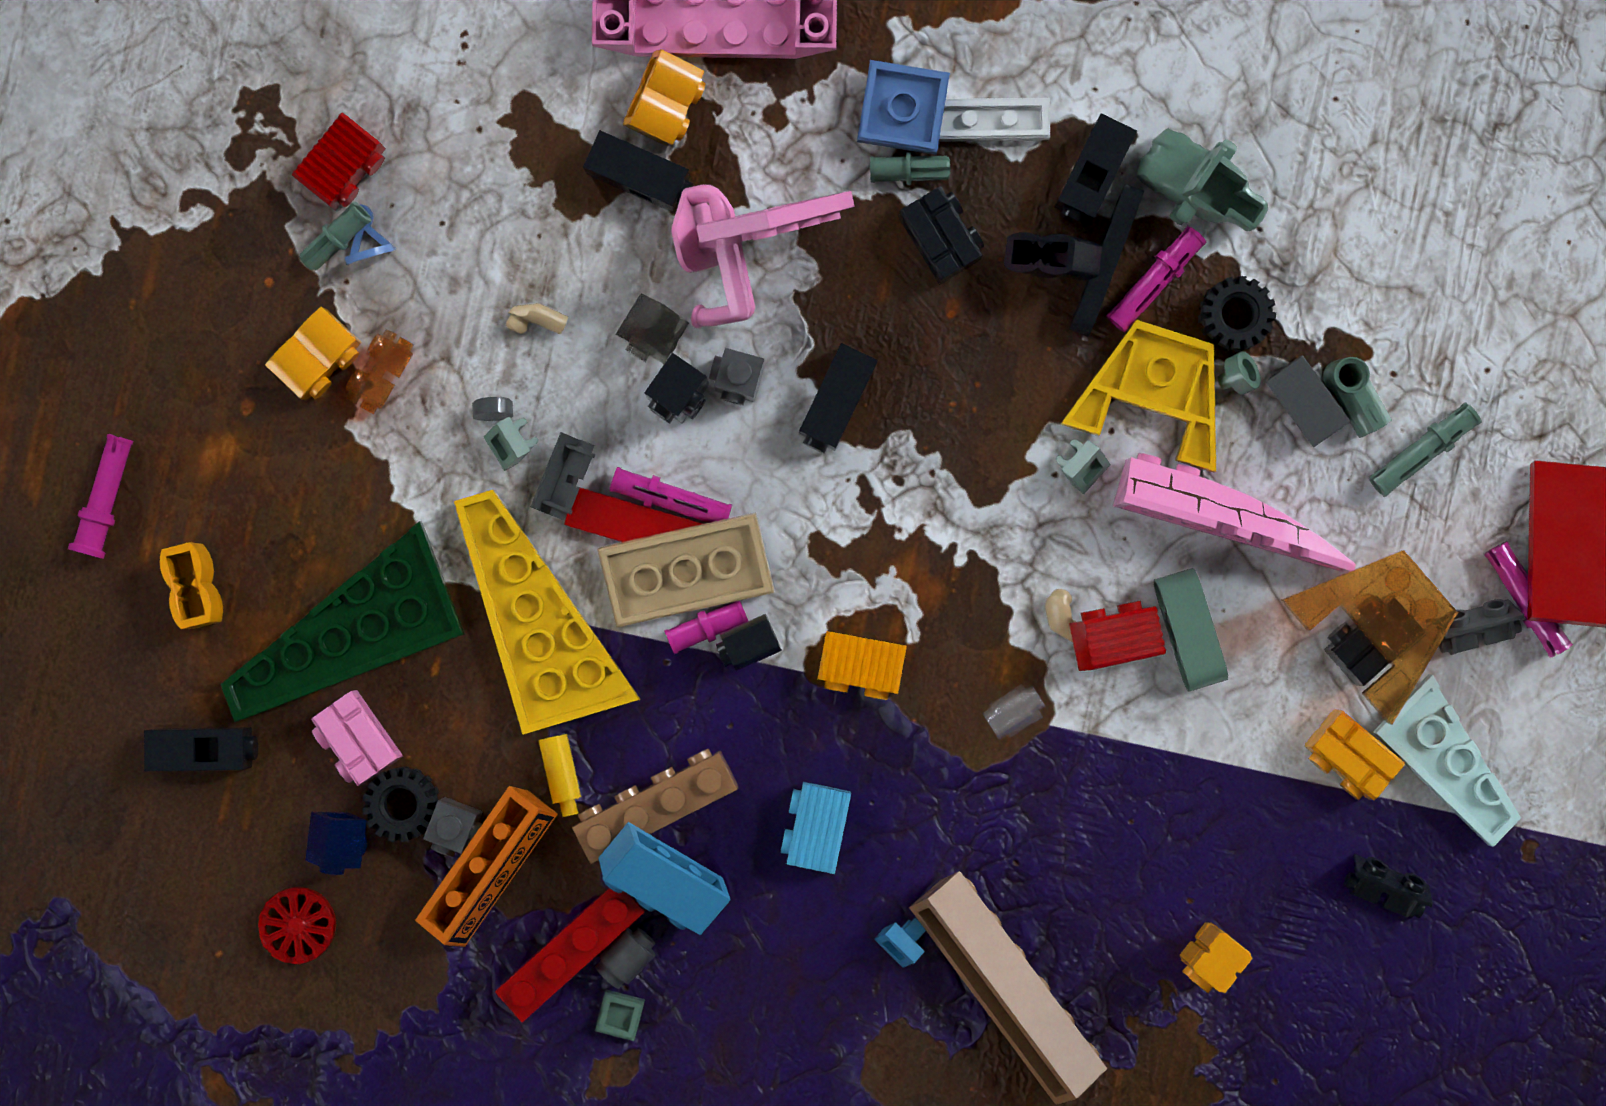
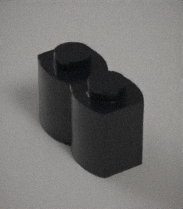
M1019 232L1007 237L1004 266L1014 272L1041 278L1061 276L1080 281L1091 280L1099 276L1102 247L1095 242L1064 234L1041 236L1028 232Z
M766 614L720 633L722 642L716 644L725 667L733 664L736 671L782 651Z

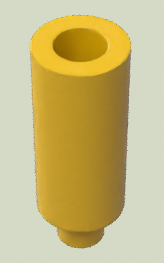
M567 734L538 740L552 803L560 804L562 817L578 814L575 799L580 798L581 793Z

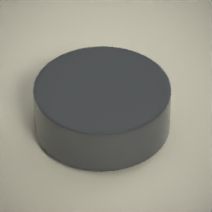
M505 397L477 399L472 403L473 419L479 421H499L507 417L512 418L514 416L513 401Z

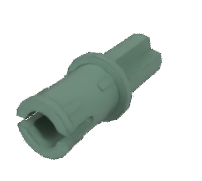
M907 152L906 157L870 156L871 183L907 181V185H911V181L947 180L950 177V159L947 156L911 157V152Z
M353 201L331 224L326 223L322 226L323 232L300 253L301 261L310 270H318L339 249L346 250L348 242L352 237L372 221L368 212L360 204Z

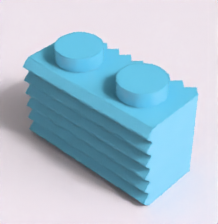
M803 782L801 790L793 789L789 813L796 814L793 830L785 829L780 852L788 854V865L835 874L851 791Z

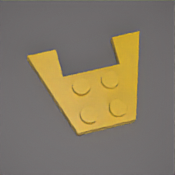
M1136 320L1060 425L1100 436L1111 399L1118 400L1187 422L1175 461L1215 473L1214 344Z

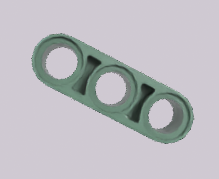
M1190 568L1154 579L1157 600L1187 691H1194L1228 680L1226 663L1195 569Z

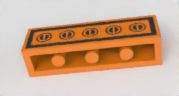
M509 786L415 921L442 944L465 947L558 813L530 791Z

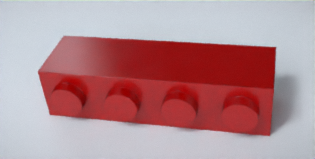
M608 887L497 988L495 993L521 1022H524L636 921L646 909L633 896L624 891L617 893Z

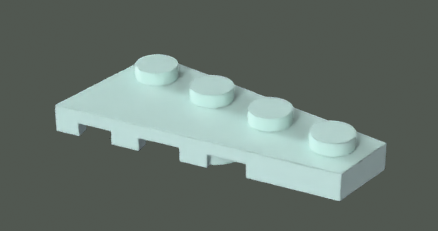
M1428 674L1373 733L1396 756L1404 761L1405 765L1488 846L1494 847L1521 817L1494 773H1491L1482 759L1481 752L1475 742L1469 738L1461 725L1460 718L1451 704H1448L1436 679L1433 675Z

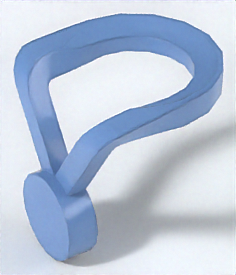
M360 204L368 212L372 221L355 235L350 255L344 257L346 265L396 250L395 246L371 227L374 215L372 210L366 205ZM364 231L382 245L359 252Z

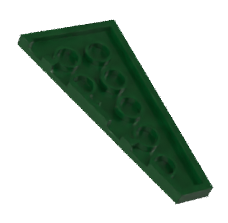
M422 521L411 527L399 540L383 550L371 563L355 573L310 610L298 623L288 628L270 646L254 656L220 684L234 722L250 718L465 635Z

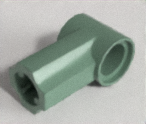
M1347 357L1332 361L1326 366L1323 372V382L1328 391L1335 394L1346 416L1351 421L1350 423L1357 436L1362 438L1386 426L1392 419L1369 379L1370 371L1366 363L1357 357ZM1343 366L1348 367L1353 373V381L1349 387L1343 385L1339 379V371Z

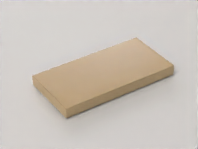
M756 512L607 545L597 549L616 627L771 594L775 591Z

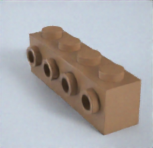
M709 748L688 758L687 761L690 766L675 773L673 767H670L651 777L653 785L641 791L635 785L615 795L617 803L602 810L600 804H597L579 813L580 822L576 823L572 829L590 864L598 861V857L628 822L651 834L736 791L739 786L721 750L711 754Z

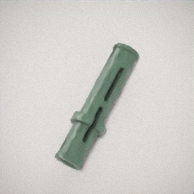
M1464 402L1441 422L1432 423L1427 427L1428 432L1403 450L1384 467L1370 475L1369 480L1383 497L1388 496L1396 487L1422 469L1437 455H1440L1443 451H1451L1455 447L1454 443L1482 423L1480 416L1471 405Z

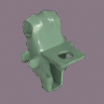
M1167 128L1153 139L1149 152L1140 159L1136 177L1153 191L1163 193L1167 199L1177 203L1170 214V218L1179 225L1190 222L1195 215L1208 222H1229L1245 231H1252L1262 222L1268 211V203L1262 196L1255 194L1249 188L1247 177L1230 161L1237 150V146L1228 139L1218 142L1213 150H1208L1194 143L1185 134Z

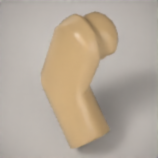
M539 303L516 305L508 312L510 317L506 321V326L514 332L523 334L527 331L528 323H534L557 334H561L566 326L568 316Z
M1056 589L1047 598L1045 603L1048 625L1052 631L1073 642L1069 623L1076 622L1072 619L1070 607L1072 596L1064 589Z

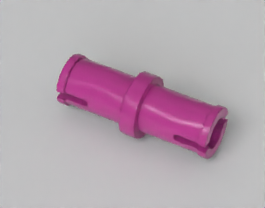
M739 600L708 613H705L704 610L696 613L697 618L669 630L666 629L664 632L673 653L677 654L679 651L704 640H708L709 643L717 640L716 635L747 622L748 619Z

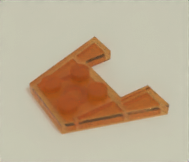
M1405 550L1397 551L1281 599L1307 631H1311L1340 606L1385 657L1392 667L1366 688L1362 695L1390 725H1393L1458 614V611Z

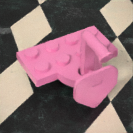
M698 185L683 189L671 229L677 259L681 267L689 273L719 266L728 304L715 308H705L703 305L695 306L691 314L692 325L695 328L745 321L754 314L755 303L741 244L743 241L768 238L781 233L799 230V228L840 219V210L855 207L852 192L846 191L735 216L733 207L718 188L712 185Z

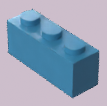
M630 822L624 826L598 857L603 874L602 879L610 889L617 893L626 892L633 896L643 908L648 911H659L666 915L673 925L682 930L687 927L701 935L731 900L723 877Z

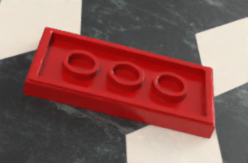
M1536 460L1530 464L1528 621L1606 628V467Z

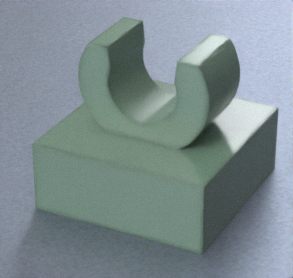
M507 417L496 423L484 436L485 441L504 471L517 465L539 441L537 437L524 440L519 433V430L528 423L524 418L518 419L513 423L511 418Z
M1072 439L1070 444L1077 453L1070 460H1065L1062 456L1058 455L1056 461L1072 486L1082 494H1085L1111 464L1101 449L1088 440L1083 445L1080 441Z

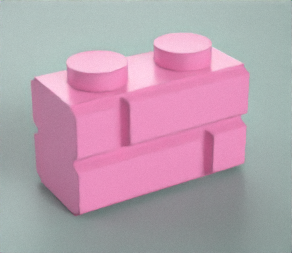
M358 690L348 692L311 719L316 726L312 730L315 739L325 750L331 747L339 759L335 766L348 783L354 780L356 785L360 786L403 757Z

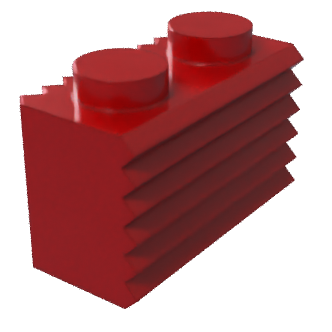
M342 112L333 122V125L328 128V131L323 134V137L318 140V143L313 146V149L308 152V155L303 158L302 163L293 171L292 176L336 211L340 205L347 207L356 198L359 192V188L356 185L365 174L372 176L378 171L385 160L382 153L386 148Z
M1141 601L1117 605L1118 613L1106 615L1105 608L1082 612V621L1069 623L1078 670H1094L1164 655L1166 653L1165 642L1162 639L1163 633L1161 632L1160 617L1157 615L1158 609L1156 606L1142 608Z

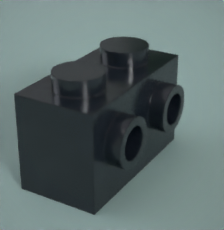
M672 352L644 392L650 401L647 407L669 424L674 418L681 423L684 422L687 416L693 420L706 402L705 396L702 394L709 386L707 376Z

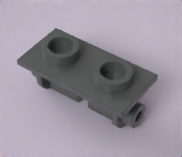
M560 432L530 507L561 520H565L567 513L571 515L573 512L571 511L580 489V487L576 486L579 479H584L591 459L595 457V454L592 453L595 445Z
M1494 599L1485 602L1481 607L1449 611L1443 617L1431 619V623L1442 634V637L1438 638L1440 651L1442 653L1449 652L1450 655L1479 648L1477 634L1482 633L1485 645L1514 639L1517 633L1522 632L1519 619H1523L1524 614L1509 599Z

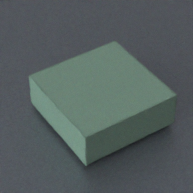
M606 989L595 1031L634 1041L645 999Z

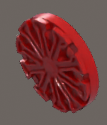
M306 887L287 888L272 896L265 903L259 915V936L263 947L267 949L272 957L284 963H307L318 958L331 945L336 932L335 913L328 900L319 892ZM299 894L305 895L306 898L302 908H299ZM286 896L288 898L290 911L281 903L282 897ZM315 902H318L321 905V909L311 914L309 912ZM274 908L282 918L271 917L269 915L270 909ZM326 918L328 919V925L326 927L315 925V921ZM267 925L281 927L276 932L267 933ZM312 933L323 935L325 938L324 942L319 943L312 936ZM285 936L280 948L277 949L273 945V941ZM303 940L312 949V954H305ZM294 941L295 956H289L287 952Z

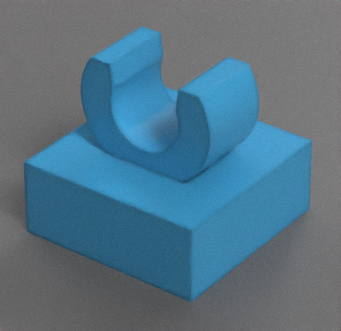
M914 918L912 921L908 920L902 927L896 922L884 927L874 940L902 967H906L915 963L925 952L916 941L926 930Z

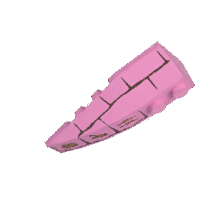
M1138 453L1137 459L1131 457L1125 460L1113 503L1114 507L1340 572H1354L1356 564L1316 533L1286 514L1245 493L1199 477L1201 470L1177 464L1176 470L1160 466L1162 459L1144 453Z

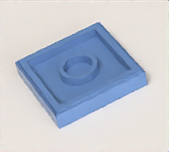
M870 60L857 142L936 155L950 73Z

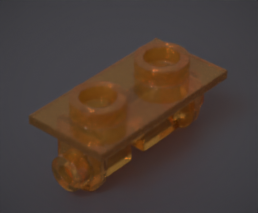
M387 329L383 335L378 333L373 338L366 352L370 356L362 370L356 369L346 386V390L350 391L346 399L354 404H357L360 398L364 399L360 407L372 414L376 412L377 408H383L384 403L395 386L393 383L382 378L384 373L388 371L400 378L413 356V353L410 351L414 344L402 337L398 339L397 343L393 342L397 334Z

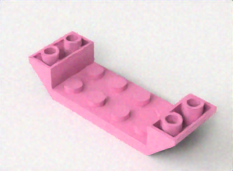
M837 0L592 1V46L632 56L651 57L654 51L662 49L676 57L797 59L836 50Z

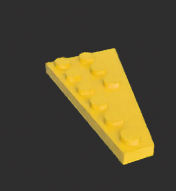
M489 490L454 501L522 734L640 700L638 694L495 490Z

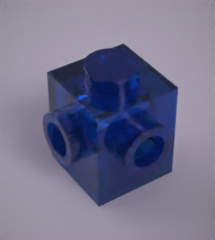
M311 812L305 860L319 866L321 873L342 875L345 869L361 868L362 856L367 848L365 836L367 820L349 812Z

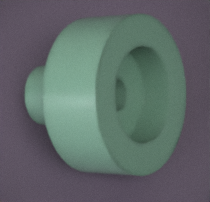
M1241 351L1225 359V373L1218 376V382L1222 389L1227 390L1233 387L1237 393L1244 395L1260 387L1261 377L1258 367L1248 353Z

